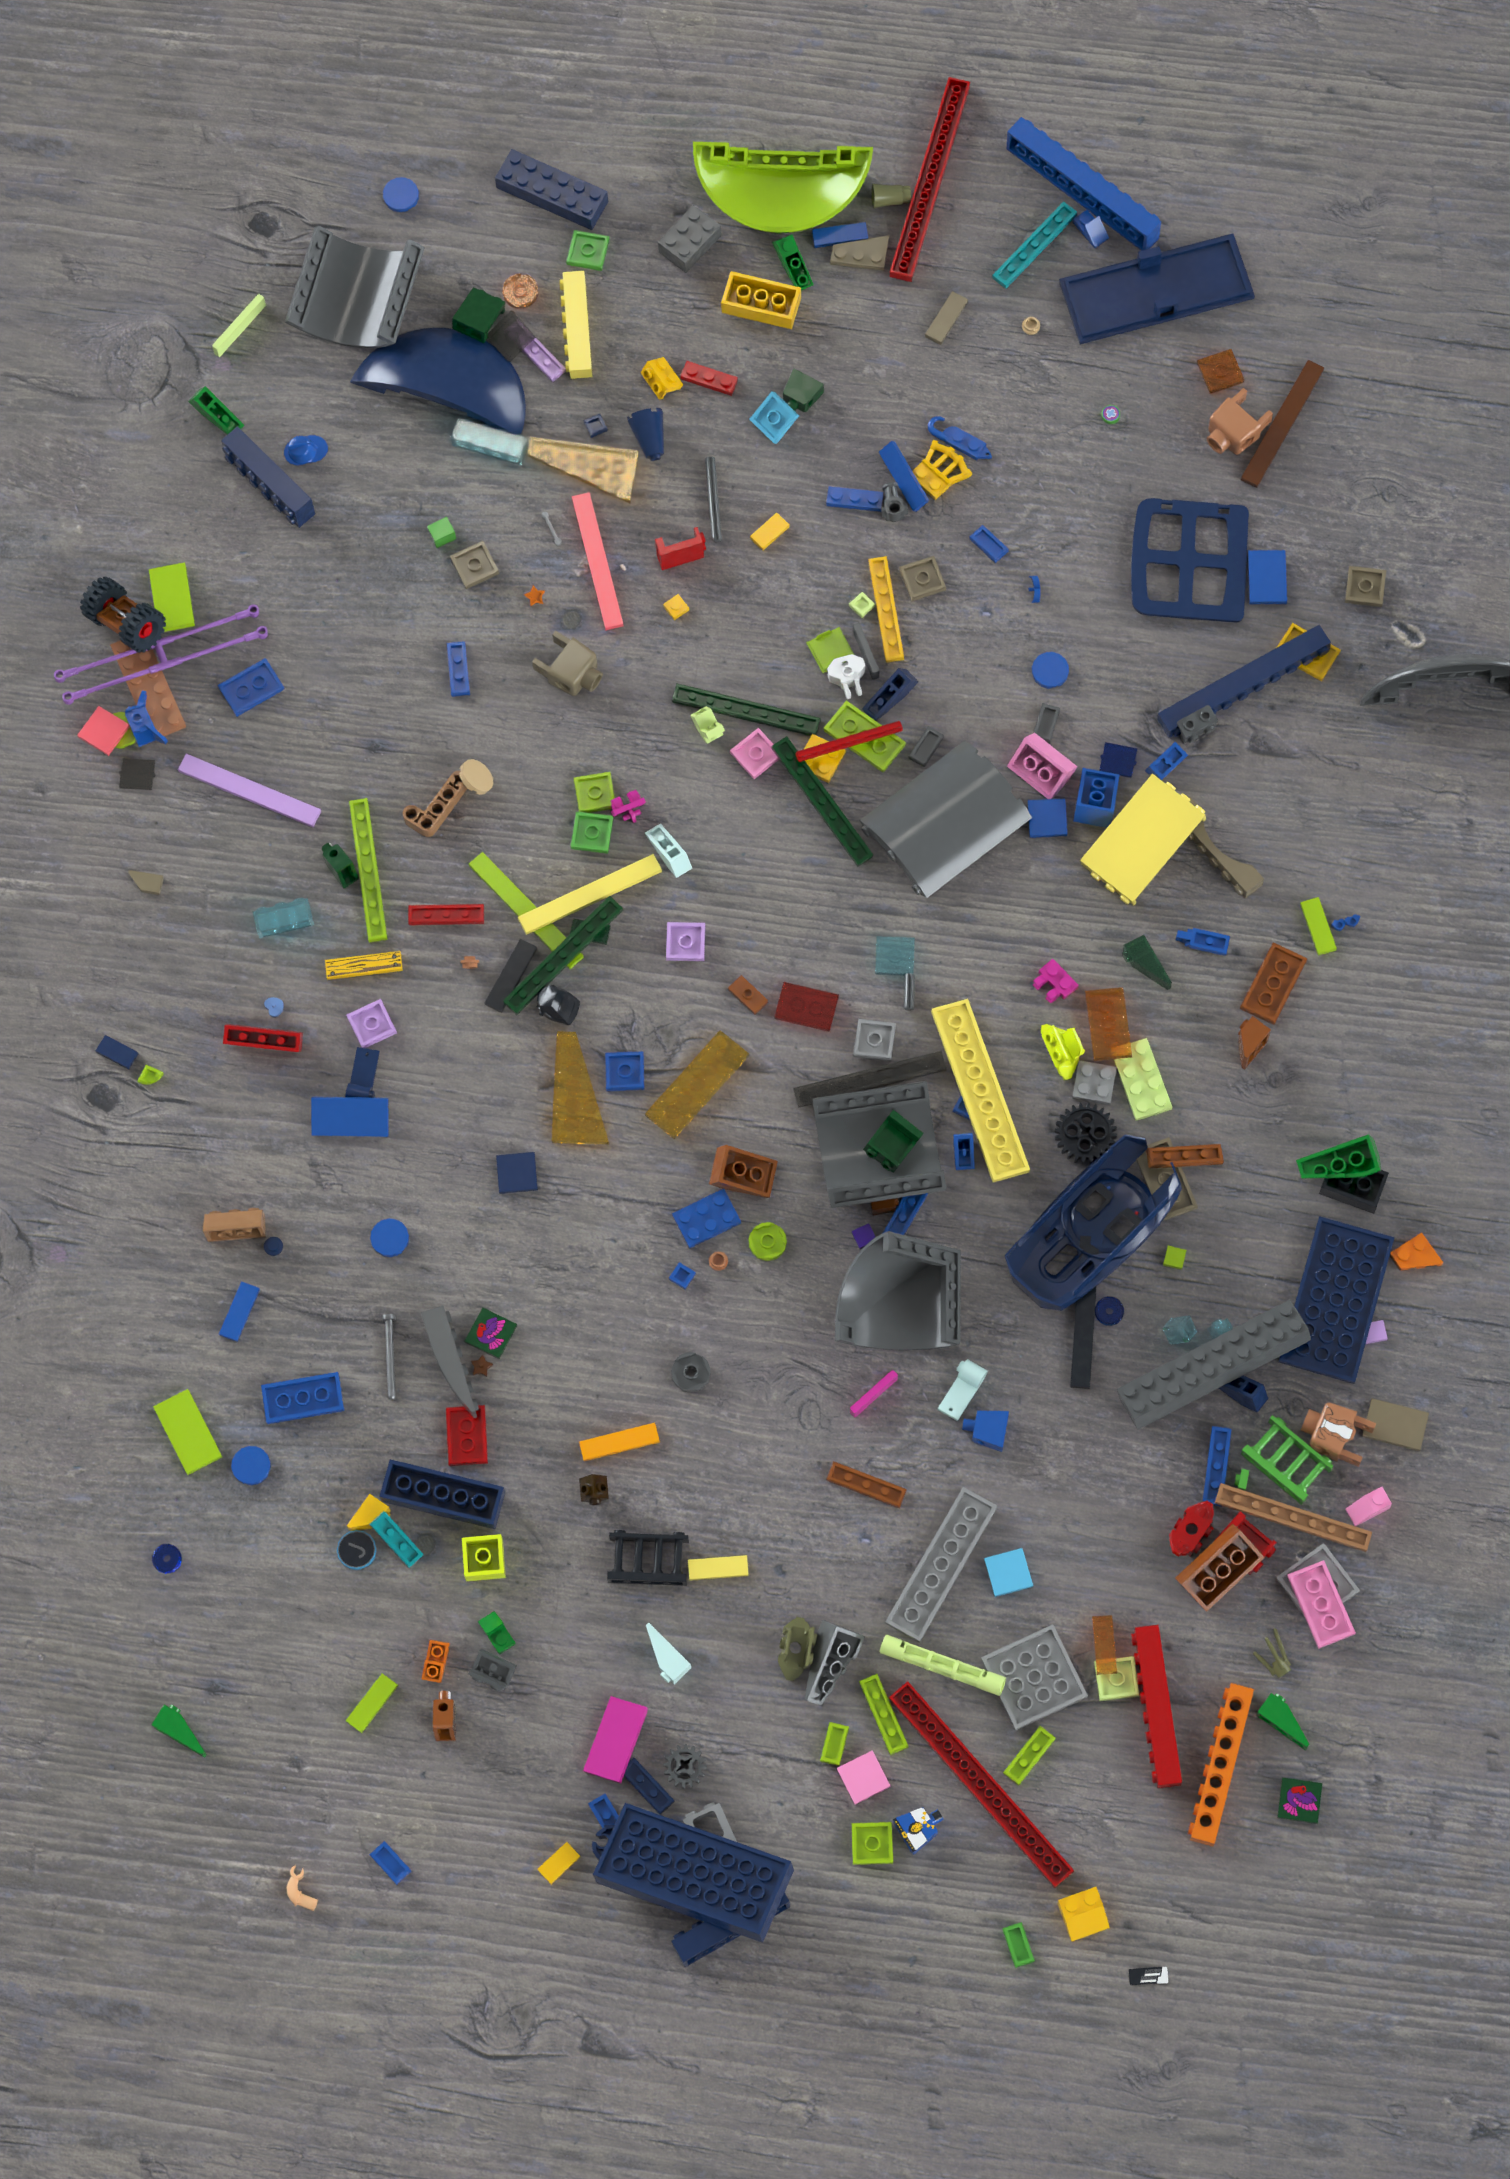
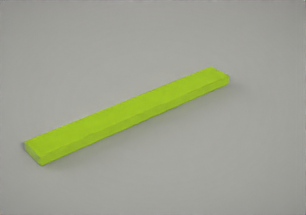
M368 799L349 801L368 941L370 943L388 940Z
M483 852L469 863V867L517 916L537 908ZM552 923L534 931L536 936L552 952L566 939ZM580 953L567 967L569 969L574 967L584 958V955Z

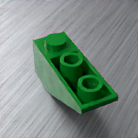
M793 234L772 242L793 286L800 287L801 290L813 286L814 284Z

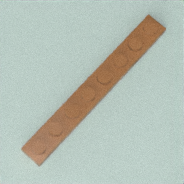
M1222 1483L1219 1486L1214 1502L1215 1504L1364 1552L1368 1549L1372 1535L1371 1531Z

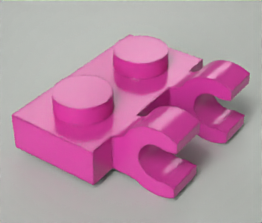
M1051 959L1039 970L1040 976L1033 981V986L1037 991L1047 982L1052 986L1053 989L1046 994L1047 997L1045 998L1050 1004L1059 996L1063 999L1067 998L1079 986L1054 959Z

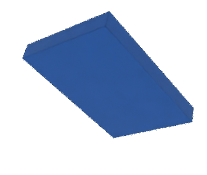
M1285 550L1248 551L1249 604H1287Z
M266 658L217 685L236 717L285 690Z

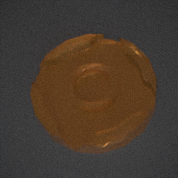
M521 273L510 276L503 284L502 294L504 300L511 307L517 309L531 306L538 297V285L535 279L530 275H522Z

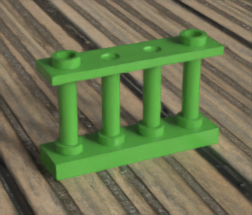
M1272 1415L1268 1422L1272 1427L1255 1446L1250 1447L1247 1444L1242 1449L1241 1455L1302 1505L1308 1497L1306 1489L1323 1469L1328 1473L1331 1472L1333 1468L1332 1461L1325 1455L1321 1456L1288 1429L1286 1423L1281 1418H1275ZM1279 1431L1287 1438L1286 1441L1270 1459H1264L1260 1455V1451ZM1295 1444L1302 1452L1285 1472H1280L1275 1468L1276 1463ZM1309 1456L1317 1465L1301 1484L1296 1485L1291 1481V1476Z

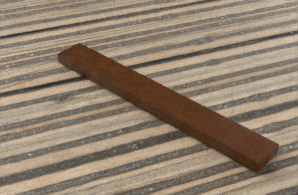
M1310 360L1306 362L1243 473L1241 481L1258 488L1324 371L1323 366Z

